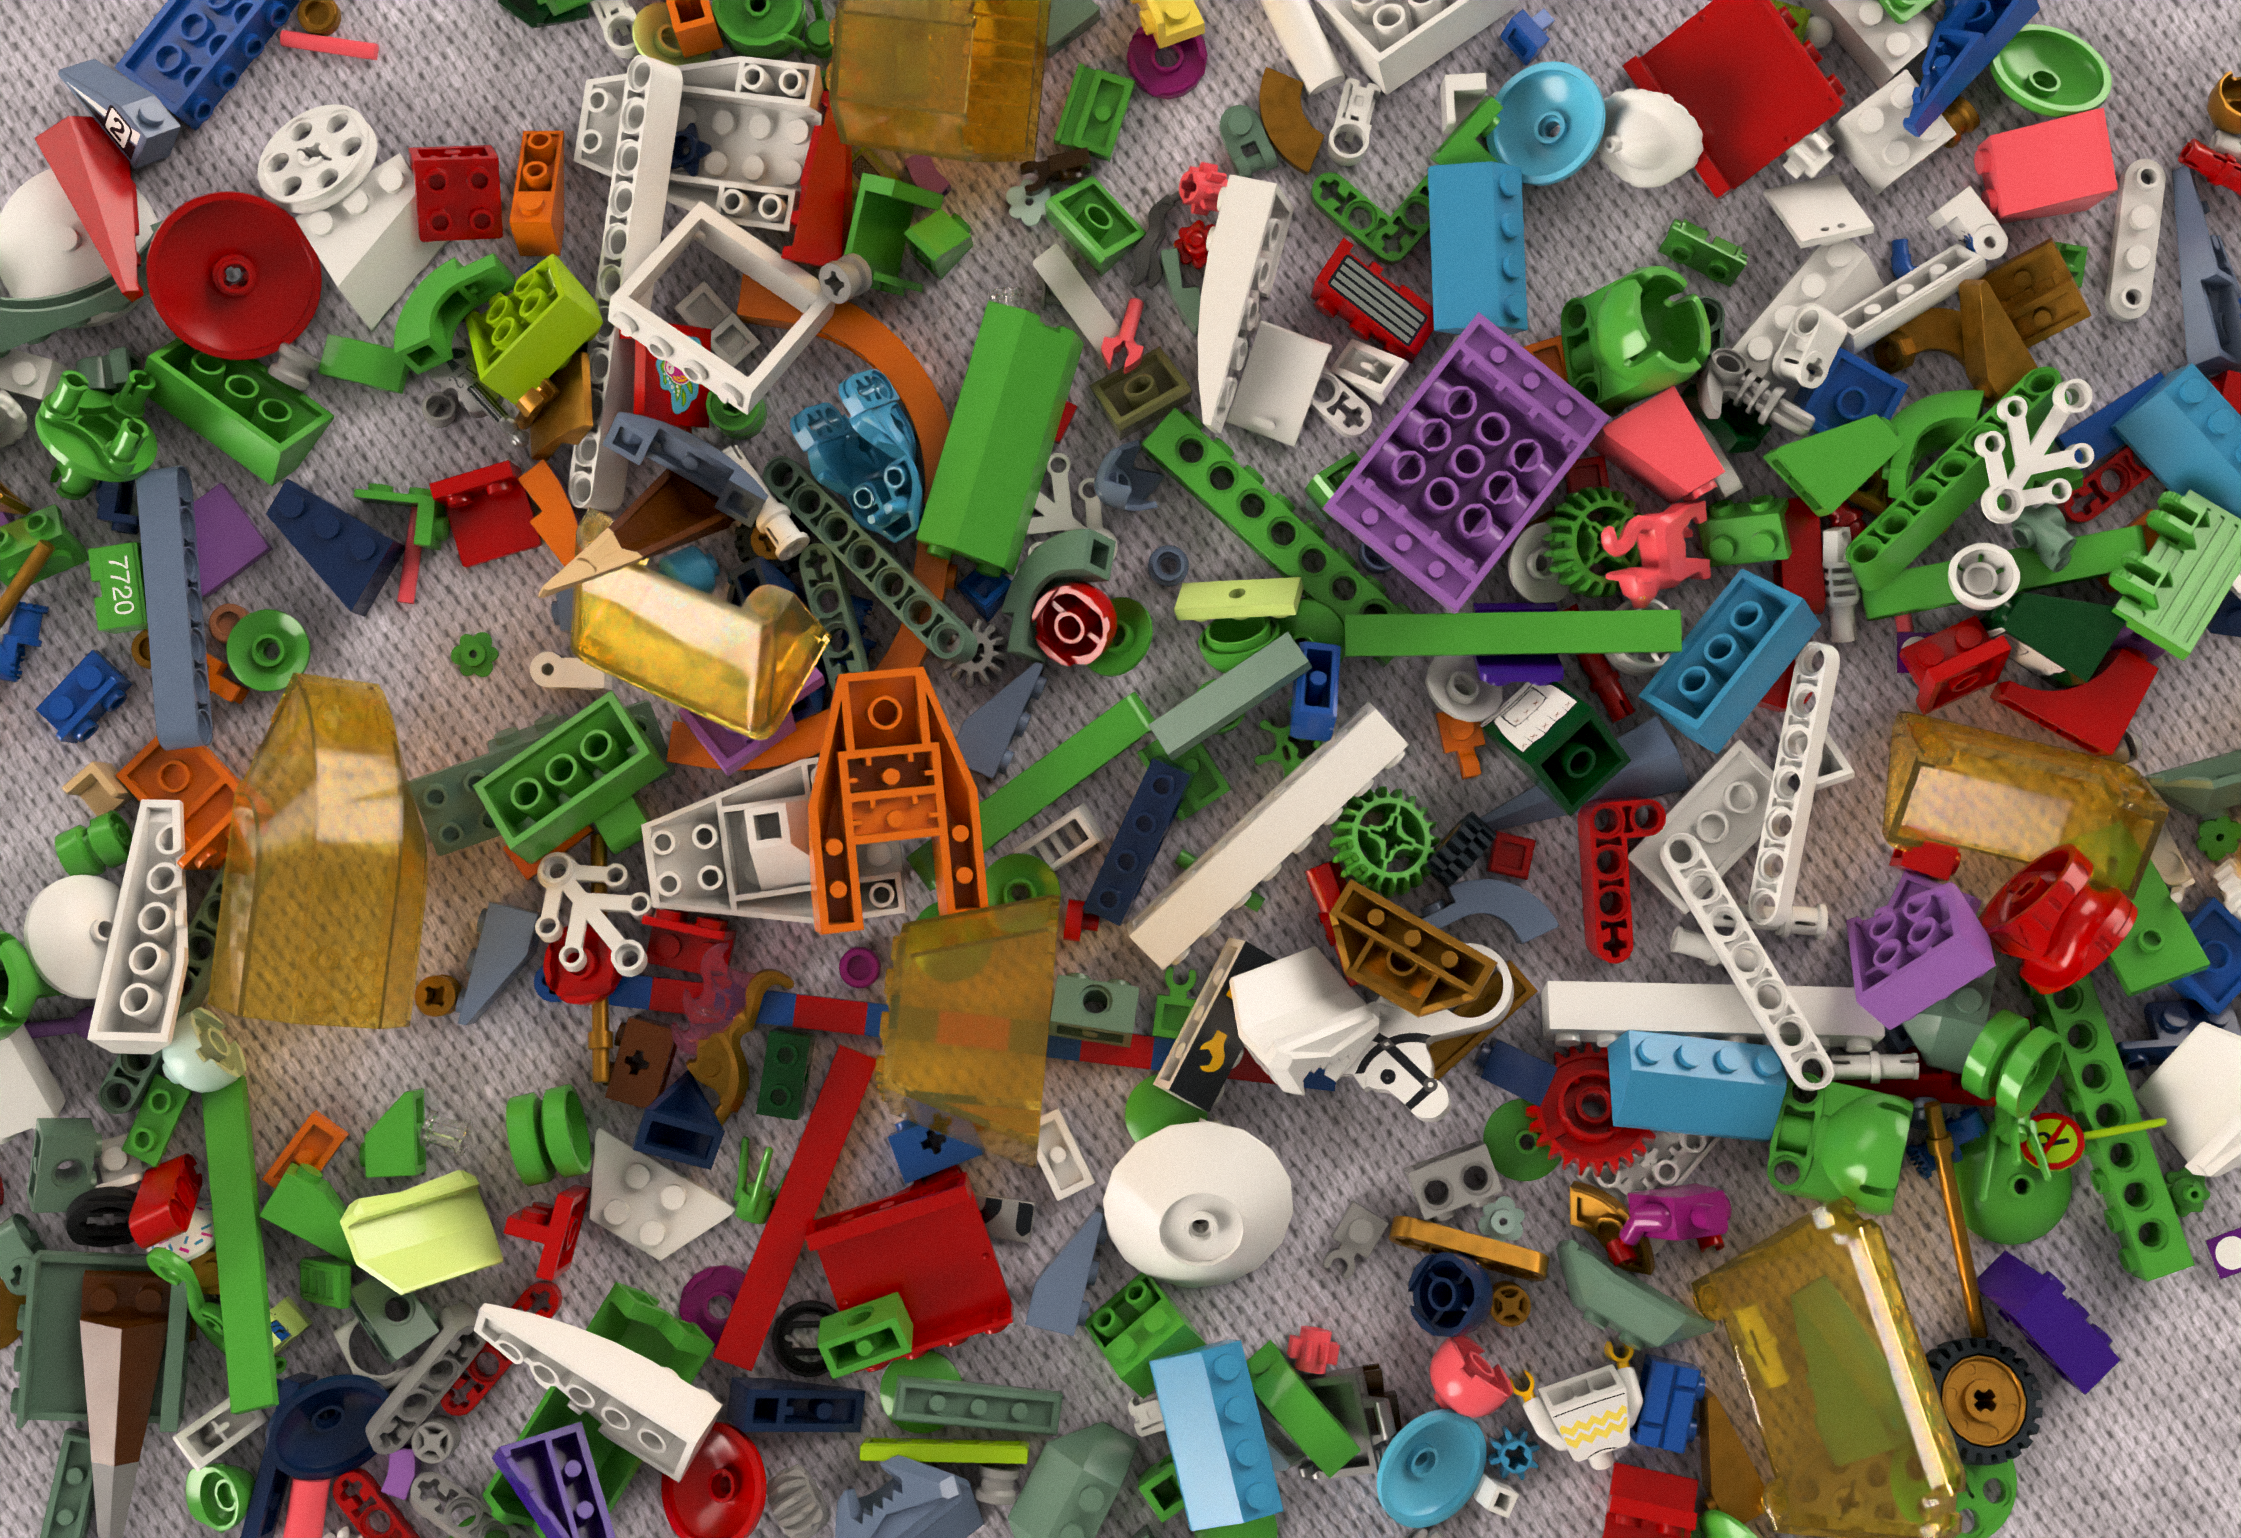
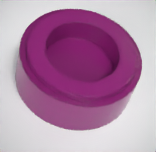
M867 947L852 948L840 960V976L851 987H868L878 979L881 973L880 959L873 950Z

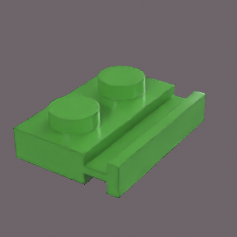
M1079 63L1054 136V144L1070 147L1071 150L1087 147L1090 156L1110 162L1135 88V81L1097 68L1094 70L1085 67V64Z
M1158 739L1137 752L1147 769L1152 758L1161 756L1196 773L1178 810L1177 816L1180 821L1185 820L1232 789L1203 742H1200L1173 761L1169 758Z

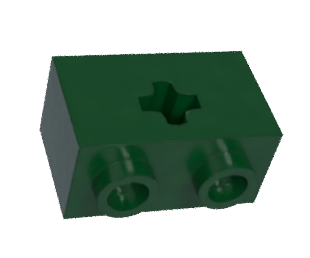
M777 1028L769 1031L756 1114L790 1120H799L803 1117L816 1034Z

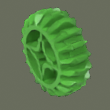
M1604 486L1595 487V489L1592 487L1581 488L1577 493H1570L1564 496L1565 503H1558L1557 506L1553 507L1557 517H1550L1545 521L1551 527V533H1546L1541 537L1550 542V549L1543 553L1546 557H1552L1553 563L1548 570L1552 573H1559L1557 583L1562 586L1569 585V592L1582 594L1586 598H1597L1598 596L1611 597L1615 595V592H1622L1619 582L1606 579V574L1629 567L1642 566L1637 542L1625 555L1613 557L1604 550L1601 543V533L1605 527L1612 526L1616 532L1617 539H1619L1625 523L1637 515L1644 514L1640 512L1633 513L1636 502L1630 499L1624 500V492L1611 491L1610 488ZM1595 510L1604 517L1601 521H1590L1586 516ZM1592 564H1603L1606 567L1599 575L1589 570Z
M1380 786L1375 790V793L1369 789L1358 798L1353 796L1346 802L1347 807H1342L1343 812L1338 817L1340 821L1334 822L1330 828L1338 837L1330 840L1328 845L1340 851L1339 854L1333 857L1332 862H1343L1346 866L1342 870L1340 877L1346 878L1352 874L1355 877L1354 881L1361 885L1366 884V888L1375 893H1378L1380 890L1384 898L1392 897L1395 892L1403 896L1410 892V887L1416 889L1423 884L1422 877H1427L1431 875L1429 872H1432L1426 867L1427 859L1436 852L1431 847L1439 844L1441 839L1430 835V830L1436 827L1437 822H1426L1423 816L1427 814L1428 807H1422L1417 810L1414 807L1416 796H1410L1404 801L1402 789H1395L1389 794L1386 786ZM1383 813L1382 820L1377 822V826L1370 824L1364 827L1359 825L1365 814ZM1361 848L1366 852L1368 860L1362 853ZM1405 857L1409 859L1403 871H1386L1387 865L1392 862L1393 858L1400 859Z

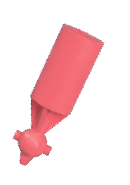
M292 1477L283 1538H322L331 1478L306 1480Z

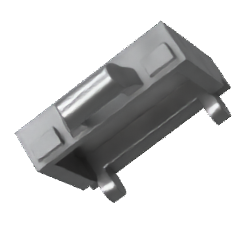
M1362 1366L1326 1371L1325 1374L1299 1375L1322 1404L1342 1423L1361 1449L1357 1455L1331 1478L1307 1456L1300 1462L1298 1467L1300 1477H1303L1304 1481L1311 1479L1326 1480L1378 1473L1383 1457L1380 1442L1389 1439L1397 1432L1389 1400L1383 1397L1369 1396ZM1373 1407H1374V1412H1375V1416H1376V1420H1377V1425H1378L1379 1432H1377L1376 1425H1375V1421H1374V1416H1373V1412H1372V1408H1373Z

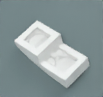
M704 280L674 307L690 326L711 329V349L720 359L732 367H735L761 343Z

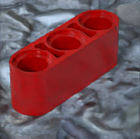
M1800 497L1788 498L1789 507L1784 516L1792 553L1789 559L1776 560L1777 564H1773L1774 584L1804 598L1815 615H1820L1825 609L1820 517H1817Z
M189 1153L175 1157L159 1164L156 1168L151 1167L145 1171L128 1221L131 1235L142 1249H147L187 1232L203 1182L201 1173L196 1174L194 1169L197 1162Z

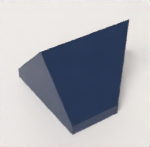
M689 1069L645 1108L632 1149L711 1170L725 1130L722 1128Z

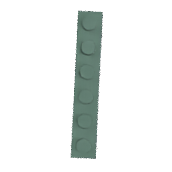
M163 221L150 225L153 234L138 251L142 266L137 267L138 284L144 291L142 297L146 295L150 297L146 278L147 254L153 236ZM111 273L86 286L55 295L33 298L0 297V359L8 355L12 348L25 343L29 345L41 343L47 340L51 333L65 327L69 329L79 328L90 322L91 317L103 312L115 313L122 311L131 305V301L121 293Z

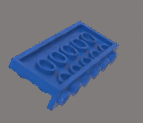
M168 0L114 68L129 80L155 94L169 111L196 131L203 122L211 117L214 108L225 94L236 86L241 74L253 59L262 53L265 44L277 29L287 22L290 13L301 0Z

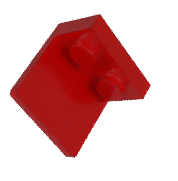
M492 145L408 148L409 164L413 171L415 182L418 235L422 242L500 239L503 237L499 158Z
M509 460L429 484L433 500L443 504L446 508L462 566L466 568L534 549L542 545L541 536L529 522L535 515L528 492L518 481V478L523 475L521 468Z
M656 908L653 915H643L641 923L652 926L646 953L648 963L727 979L737 930L727 928L729 921L704 916V918L697 917L695 922L687 920L688 912Z

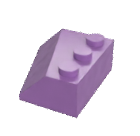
M1952 881L1910 896L1902 907L1892 909L1886 905L1875 909L1874 917L1861 920L1856 916L1846 920L1856 1002L1889 1030L1894 1029L1905 1021L1913 1019L1921 1011L1939 1000L1946 999L1957 989L1975 978L1982 977L1988 970L1996 966L1989 935L1959 888Z

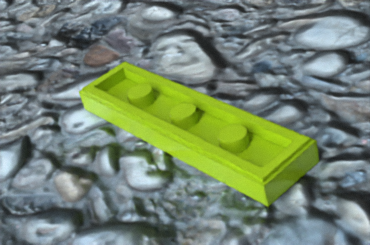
M866 1437L860 1445V1461H885L896 1455H901L918 1462L1027 1464L1029 1459V1443L1027 1440Z

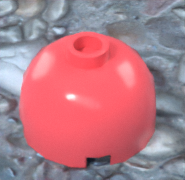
M1465 1335L1449 1337L1440 1345L1431 1360L1429 1367L1430 1380L1436 1391L1433 1395L1434 1399L1442 1409H1452L1460 1415L1479 1418L1490 1415L1500 1408L1513 1394V1387L1500 1365L1497 1364L1492 1369L1488 1362L1479 1355L1486 1351Z

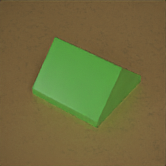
M1093 175L1050 197L1045 203L1048 221L1101 277L1146 235L1141 226Z

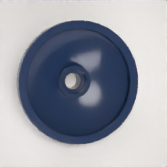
M353 1374L328 1376L301 1387L280 1404L268 1423L265 1442L271 1461L285 1474L306 1480L332 1478L358 1468L377 1454L373 1451L366 1436V1425L390 1396V1393L376 1380Z

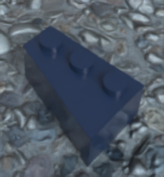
M286 479L266 512L269 519L348 610L364 617L405 551V545L289 479Z

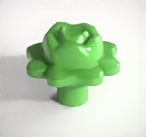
M2182 1167L2179 1171L2166 1172L2165 1184L2176 1214L2179 1217H2186L2191 1212H2202L2204 1209L2202 1201L2208 1200L2210 1197V1192L2205 1187V1176L2194 1175L2185 1167Z

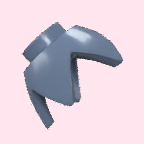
M1134 440L1113 448L1103 458L1097 470L1094 488L1098 498L1105 505L1127 512L1159 507L1156 501H1146L1145 499L1158 487L1165 475L1133 466L1140 449L1141 440Z

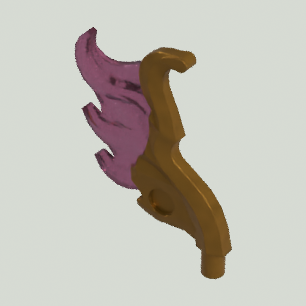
M728 942L718 943L710 947L704 954L700 967L703 978V991L701 995L697 998H692L689 990L684 989L682 1003L689 1020V1028L680 1031L676 1022L671 1024V1035L674 1043L685 1053L696 1056L694 1059L689 1058L686 1062L690 1073L696 1080L714 1089L719 1095L718 1100L720 1103L713 1112L721 1126L725 1124L733 1112L738 1113L746 1096L749 1085V1069L740 1043L742 1036L753 1030L763 995L772 985L778 984L787 989L794 987V981L790 976L775 969H763L756 973H750L728 966L723 959L724 952L729 948Z

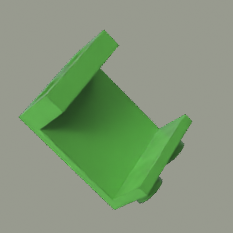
M863 172L844 255L855 253L866 260L872 272V285L870 288L880 289V291L904 296L905 288L922 292L923 284L898 278L906 245L904 233L910 227L914 206L937 211L941 209L944 195L899 180Z

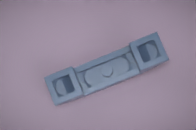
M618 412L602 444L639 466L644 458L648 457L719 497L714 508L750 528L768 498L767 493L757 481L726 454L689 432L653 418Z

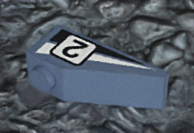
M96 59L59 69L58 76L135 169L170 156L181 125L155 94Z

